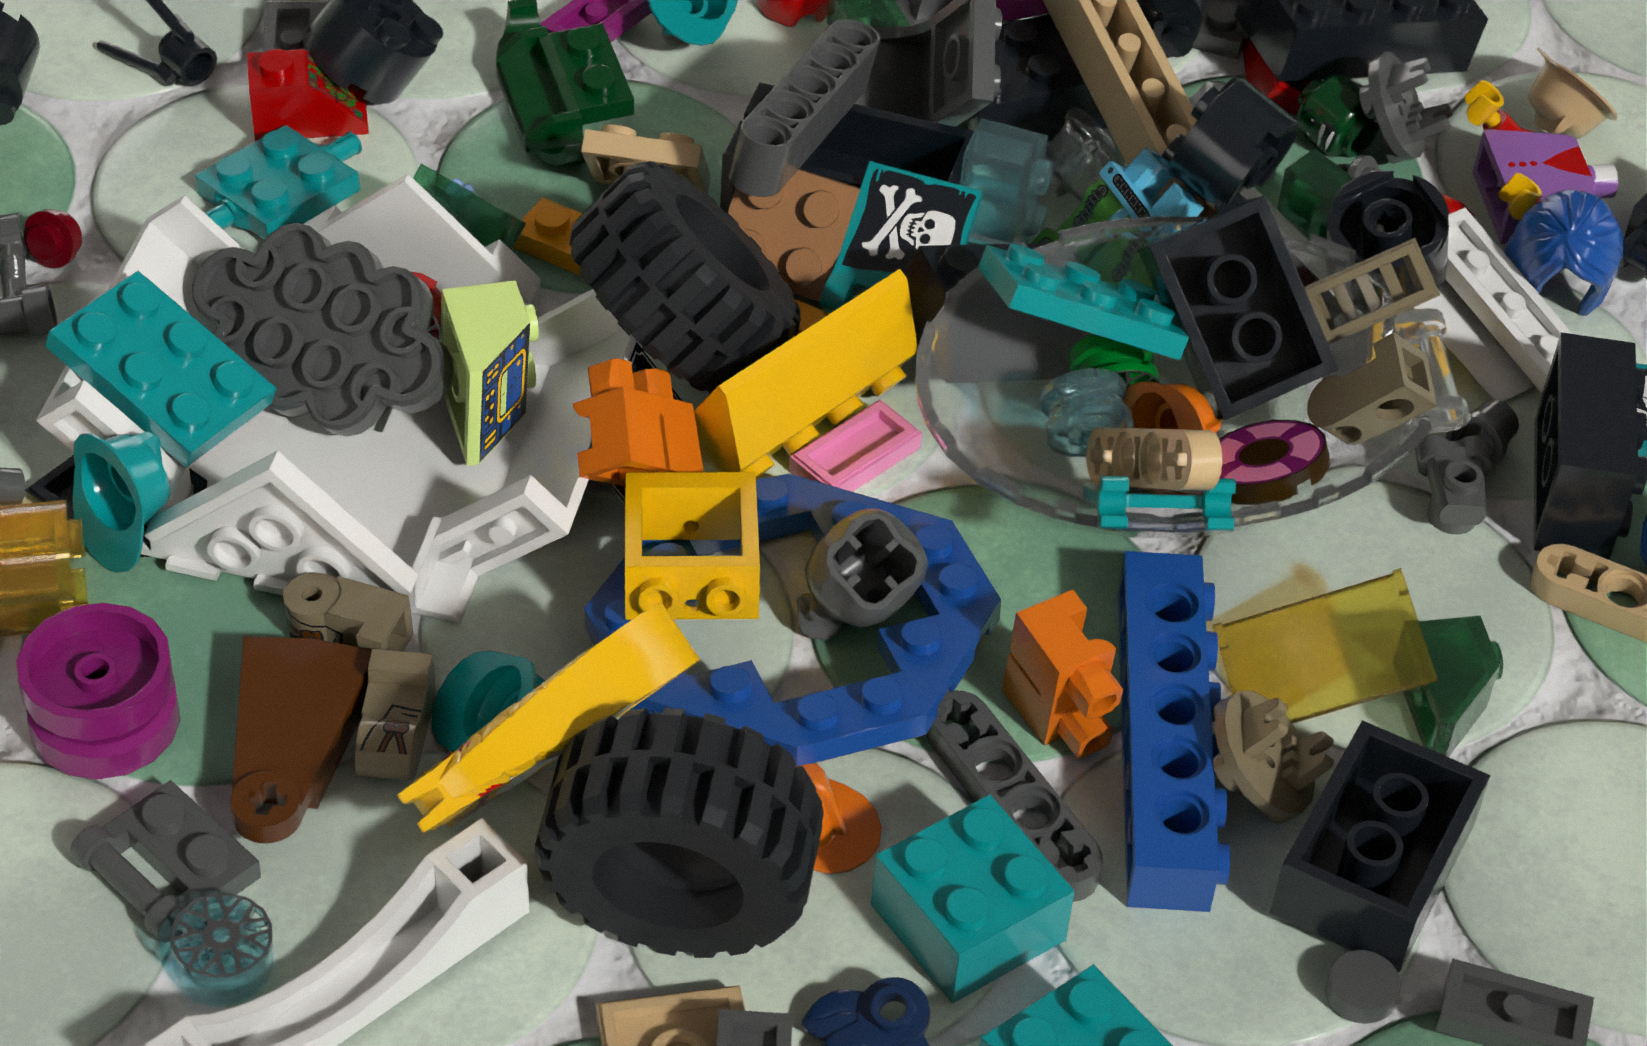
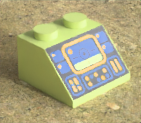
M516 280L442 289L440 342L447 347L453 358L454 372L450 387L444 394V398L467 466L479 465L526 414L527 388H534L536 386V369L532 353L529 351V342L538 341L537 314L533 304L524 305Z

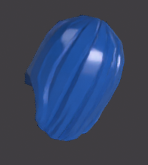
M1561 190L1544 197L1523 214L1514 233L1505 245L1504 253L1538 293H1540L1544 284L1563 269H1568L1580 279L1589 282L1591 286L1577 308L1579 315L1586 316L1602 304L1618 272L1620 261L1623 257V233L1617 219L1613 215V211L1598 196L1583 190Z

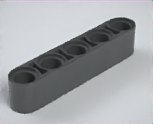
M850 19L837 20L832 23L744 119L728 176L730 183L736 189L756 197L774 196L780 192L863 95L868 85L880 42L879 33L873 27Z

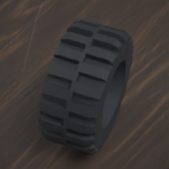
M653 161L630 166L572 226L569 245L572 247V258L580 266L579 273L586 284L591 286L597 294V300L605 310H609L618 320L617 324L642 345V349L654 360L658 359L667 367L670 373L679 379L684 378L691 387L699 391L707 390L711 394L720 384L789 341L798 333L801 321L799 305L793 300L794 294L792 290L782 280L780 272L774 263L767 259L756 241L749 237L739 227V223L728 212L725 213L713 198L704 191L701 192L683 175L675 174L670 167L663 164L657 165Z
M646 708L628 710L619 720L610 715L596 721L587 729L585 728L575 735L565 745L564 752L559 755L539 827L535 842V857L544 882L550 892L556 893L560 905L570 914L577 912L581 914L585 925L600 933L606 930L618 935L619 942L636 948L638 944L655 947L656 953L675 956L677 952L693 953L694 958H714L718 952L726 951L730 956L748 953L755 944L763 948L774 942L794 926L802 916L804 906L808 900L824 816L822 801L804 767H795L796 763L787 750L779 744L768 745L764 742L762 733L745 725L741 729L725 724V718L705 713L704 718L686 715L685 709L665 708L661 714H649Z

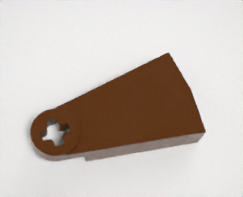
M244 636L233 785L230 796L233 824L242 837L249 841L263 844L284 840L298 829L307 808L318 809L362 717V708L369 682L368 665L372 652L371 649L312 638ZM264 803L278 805L272 806L268 815L256 814L255 808H261Z

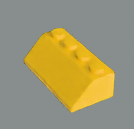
M898 269L720 384L694 410L704 472H756V479H758L775 465L770 456L780 449L784 448L789 456L794 454L820 435L815 429L816 425L827 418L833 426L840 424L863 406L858 397L871 389L878 398L906 377L901 367L918 352L908 280L901 269Z

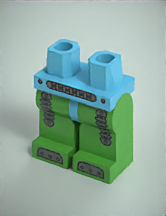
M1144 148L1126 168L1110 160L1099 172L1102 178L1096 180L1088 187L1083 195L1082 203L1056 231L1045 227L1031 244L1070 243L1082 265L1097 271L1101 275V281L1119 286L1122 279H1129L1154 290L1137 249L1190 226L1204 207L1195 195L1176 183H1173L1160 197L1158 192L1172 176L1168 173V169L1160 163L1162 155Z

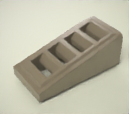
M1415 238L1304 287L1328 344H1332L1440 296ZM1399 258L1403 259L1417 292L1405 296L1391 262ZM1379 268L1393 299L1392 303L1383 307L1368 276V272ZM1352 279H1356L1370 313L1361 317L1358 316L1344 283ZM1330 289L1333 290L1347 323L1335 327L1321 293Z

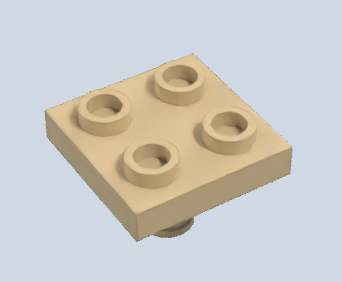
M614 124L603 125L601 131L585 129L581 152L596 183L612 185L630 166L653 161L657 165L663 164L670 167L675 174L683 175L697 189L708 194L711 174L702 146L694 144L693 138L671 132L661 133L659 139L636 136L637 132L635 130Z

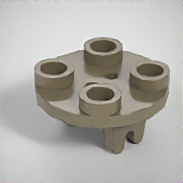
M1237 691L1214 706V726L1217 746L1220 751L1213 759L1215 773L1225 788L1233 792L1241 790L1273 822L1283 823L1302 813L1312 803L1315 779L1334 765V760L1323 752L1332 746L1334 740L1324 731L1302 738L1286 715L1288 705L1279 698L1270 700L1254 691Z

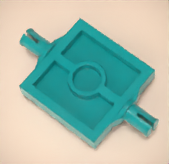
M284 125L194 175L198 194L216 206L205 212V214L223 230L229 226H237L253 231L264 240L281 226L293 223L303 224L361 190L358 172L345 164L344 161L356 154H360L362 152V144L355 133L352 134V131H348L327 145H318L289 126Z

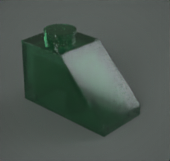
M1481 615L1405 622L1393 666L1424 747L1449 757L1487 708L1495 680H1499L1502 677L1503 656L1501 648L1496 641H1490Z

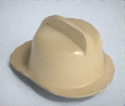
M1537 49L1544 57L1545 64L1529 90L1528 100L1536 111L1534 124L1540 131L1551 134L1562 133L1580 139L1606 119L1616 120L1618 118L1613 107L1593 87L1574 72L1555 62L1542 49Z

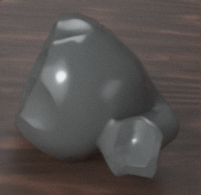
M876 508L857 510L838 522L824 534L810 552L804 570L811 593H803L797 599L798 629L810 638L829 640L837 635L842 627V622L863 628L880 624L888 619L912 597L925 580L929 562L918 538L900 519L891 513Z

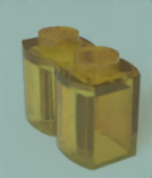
M66 500L0 506V637L30 634L45 619L68 608L89 604L85 568L74 569L73 559L86 557L82 518L69 520Z

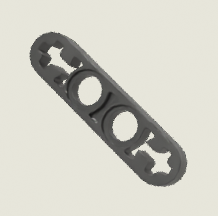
M954 690V692L948 691L938 706V717L927 732V739L931 747L974 802L991 794L1075 890L1073 902L1089 897L1095 892L1099 884L1102 868V851L1097 842L988 706L972 693ZM947 720H953L954 723L946 725ZM969 723L968 734L961 725ZM998 761L1009 767L1012 774L1005 779L991 780L983 777L976 767L982 762ZM1023 808H1035L1045 813L1050 822L1042 827L1029 828L1016 821L1013 814ZM1059 840V845L1057 848L1055 846V843ZM1059 856L1068 866L1060 869L1057 867ZM1081 864L1082 871L1077 873L1072 867Z

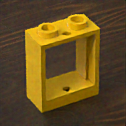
M756 472L626 473L625 620L636 618L660 602L673 620L759 619L760 555ZM642 540H740L741 556H642ZM688 600H696L699 602L697 606L693 607L688 606L685 603Z

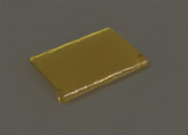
M1401 568L1392 570V574L1226 624L1219 622L1212 625L1214 632H1217L1218 646L1231 693L1254 691L1270 700L1279 698L1288 705L1286 715L1292 724L1437 681Z

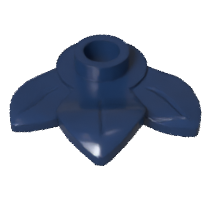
M888 977L874 982L865 991L839 989L820 997L805 1014L801 1026L811 1036L824 1041L823 1046H929L924 1033L930 1022V1007L925 993L917 984L905 978ZM896 1001L906 1006L904 1015L899 1019L887 1020L880 1015L882 1007L889 1002Z

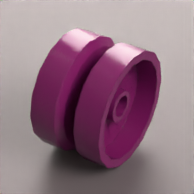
M103 602L68 608L45 619L26 637L16 660L18 683L23 705L26 708L32 744L47 764L67 775L98 780L123 776L154 762L173 742L181 721L168 638L153 618L130 606Z

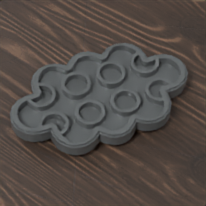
M293 223L281 226L269 234L256 254L237 247L221 249L209 256L197 270L192 285L193 301L198 312L217 325L214 335L277 388L272 404L269 406L282 415L297 417L310 413L312 419L329 432L347 437L361 434L374 426L387 406L408 413L427 410L438 403L450 387L454 374L453 358L447 347L427 332L434 312L433 296L427 284L405 268L395 266L383 268L379 258L358 242L344 241L331 245L328 239L309 225Z

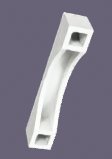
M481 818L427 854L405 884L379 913L343 946L315 967L279 989L246 1004L212 1014L184 1017L143 1046H338L529 913L528 861Z

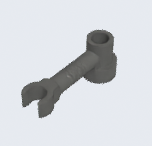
M19 212L0 215L2 281L0 336L30 331L32 336L47 334L58 325L55 304L49 285L26 287L25 256L27 255V247L23 232L21 231Z

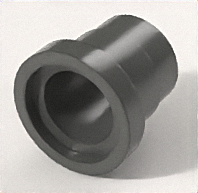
M1488 400L1473 411L1460 414L1449 425L1446 431V439L1449 441H1459L1469 436L1484 438L1488 442L1492 468H1494L1504 458L1508 444L1518 432V417L1514 410L1506 403L1499 400Z

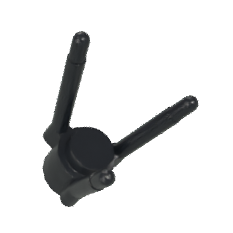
M146 0L171 30L164 35L158 46V52L161 56L160 64L101 40L96 45L99 51L156 75L167 86L173 85L178 79L188 86L201 84L213 73L217 63L216 52L197 37L179 15L173 14L162 0Z

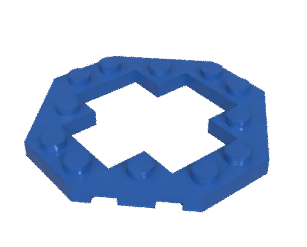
M789 473L756 480L759 542L809 530L818 542L828 530L857 510L876 508L891 513L900 519L918 538L929 562L925 580L915 591L929 617L878 629V651L891 672L889 675L774 703L753 661L750 660L689 676L685 671L630 710L646 708L649 714H661L665 708L685 709L686 715L704 718L705 713L723 717L727 725L738 729L745 725L762 733L764 742L768 745L779 744L792 755L796 766L813 764L926 735L938 717V706L948 691L954 692L972 664L976 646L984 634H991L1000 620L1001 598L955 524L949 519ZM642 540V556H703L741 547L740 540ZM625 557L584 607L585 628L593 645L601 642L631 621L625 620ZM688 600L686 601V603L694 602L696 600Z

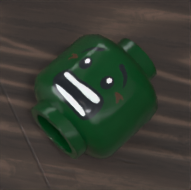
M1334 75L1323 81L1321 79L1313 80L1302 90L1297 101L1300 107L1297 111L1296 119L1301 122V127L1298 128L1300 133L1328 157H1338L1345 154L1348 157H1354L1360 154L1373 142L1379 131L1377 119H1369L1363 111L1359 96L1360 87L1350 78L1343 75Z

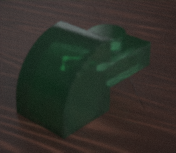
M420 163L413 176V179L484 247L500 239L512 250L526 222L423 163Z

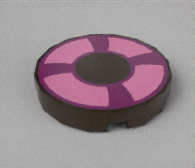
M1269 420L1249 424L1229 432L1219 439L1222 448L1220 478L1235 479L1236 492L1232 494L1231 503L1237 505H1264L1292 498V496L1298 494L1297 485L1304 483L1309 478L1312 486L1317 484L1331 466L1325 433L1314 424L1299 420Z

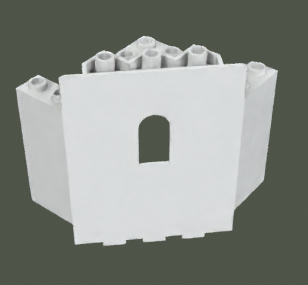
M406 174L342 212L335 205L304 223V225L312 227L328 239L331 245L344 241L362 244L379 258L383 268L395 266L405 268L411 272L423 273L437 281L436 287L441 293L442 289L516 280L524 305L533 304L539 329L538 341L529 342V351L532 353L536 369V386L534 388H527L526 414L479 465L467 466L444 396L438 403L424 411L408 413L392 408L382 432L368 429L361 434L347 437L329 432L314 421L310 413L290 417L282 415L268 406L187 468L160 446L162 465L170 484V497L164 506L145 524L148 527L143 534L142 555L167 560L165 566L168 571L217 581L221 572L255 579L253 583L255 590L283 595L286 585L292 579L302 574L315 572L335 577L341 576L408 595L411 613L461 624L479 576L569 534L589 480L579 476L577 453L592 448L590 419L579 416L575 412L572 403L591 397L587 369L589 366L614 358L629 361L637 340L632 335L629 336L617 324L618 320L609 310L604 309L597 300V294L593 289L559 307L540 303L541 279L500 239L484 247L409 174ZM184 195L146 219L108 290L136 271H140L214 334L217 325L198 312L193 301L192 285L197 270L209 256L221 249L242 247ZM67 365L36 419L40 425L72 452H74L75 440L83 433H93L102 439H106L115 435L132 434L135 436L145 432ZM189 468L207 480V488L193 495L194 485L191 484Z

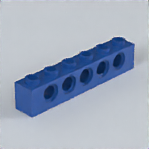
M1125 551L1117 597L1120 685L1123 688L1121 697L1127 907L1210 912L1216 885H1227L1230 873L1229 843H1218L1217 829H1224L1227 792L1226 788L1215 787L1214 775L1216 773L1213 766L1214 757L1220 753L1216 734H1212V722H1215L1214 706L1221 701V686L1219 682H1209V671H1215L1217 664L1218 635L1217 632L1207 631L1206 621H1212L1215 585L1214 583L1204 582L1203 556Z

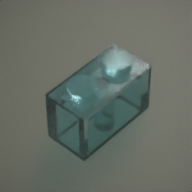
M983 118L980 119L963 154L961 186L983 192L967 245L1027 244L1030 237L1035 238L1043 230L1048 207L1047 205L1039 204L1040 195L1044 196L1046 194L1053 172V161L1045 160L1048 135Z

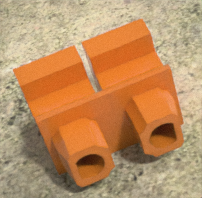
M619 358L610 359L587 368L591 397L572 403L575 412L579 416L590 419L592 448L577 453L580 478L614 485L619 484L626 487V473L704 472L693 404L673 399L669 371L655 368L633 373L631 361Z
M1072 589L1016 612L1009 649L1011 653L1008 654L1002 692L1044 746L1062 738L1076 758L1081 759L1111 744L1114 729L1103 715L1112 712L1120 704L1123 688L1111 674L1116 647L1106 640H1088L1082 631L1087 607Z

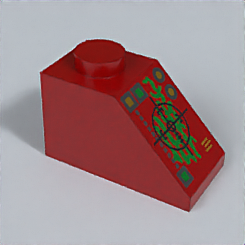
M272 49L266 52L247 53L249 94L255 141L284 125L289 126L305 138L343 136L348 131H352V134L355 133L356 135L369 134L366 100L362 99L365 95V90L353 83L345 90L334 83L318 67L310 53L305 49Z

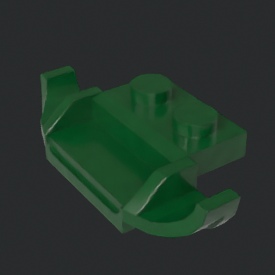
M536 0L507 1L504 34L498 42L496 53V77L525 153L532 151L539 159L551 165L560 166L575 162L586 164L581 152L584 138L583 125L634 115V97L603 23L549 33L546 26L541 27Z

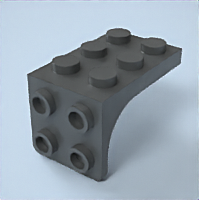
M954 0L924 22L903 27L874 28L879 33L880 42L866 91L855 104L956 127L992 103L999 91L1001 82L1000 67L995 64V42L1001 32L1002 13L999 8H996V0Z

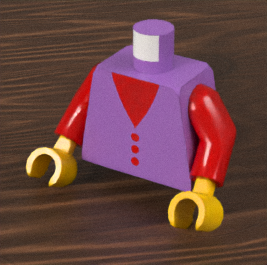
M1481 80L1464 96L1466 104L1469 105L1466 114L1470 123L1475 126L1483 124V134L1472 173L1500 244H1507L1525 212L1552 193L1575 189L1598 196L1599 199L1615 197L1618 189V174L1615 166L1612 164L1587 165L1576 138L1565 134L1536 133L1521 128L1504 110L1499 109L1504 105L1503 96L1488 81Z

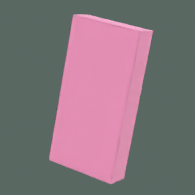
M878 400L790 455L789 472L796 476L853 492L920 449L922 432L882 400Z

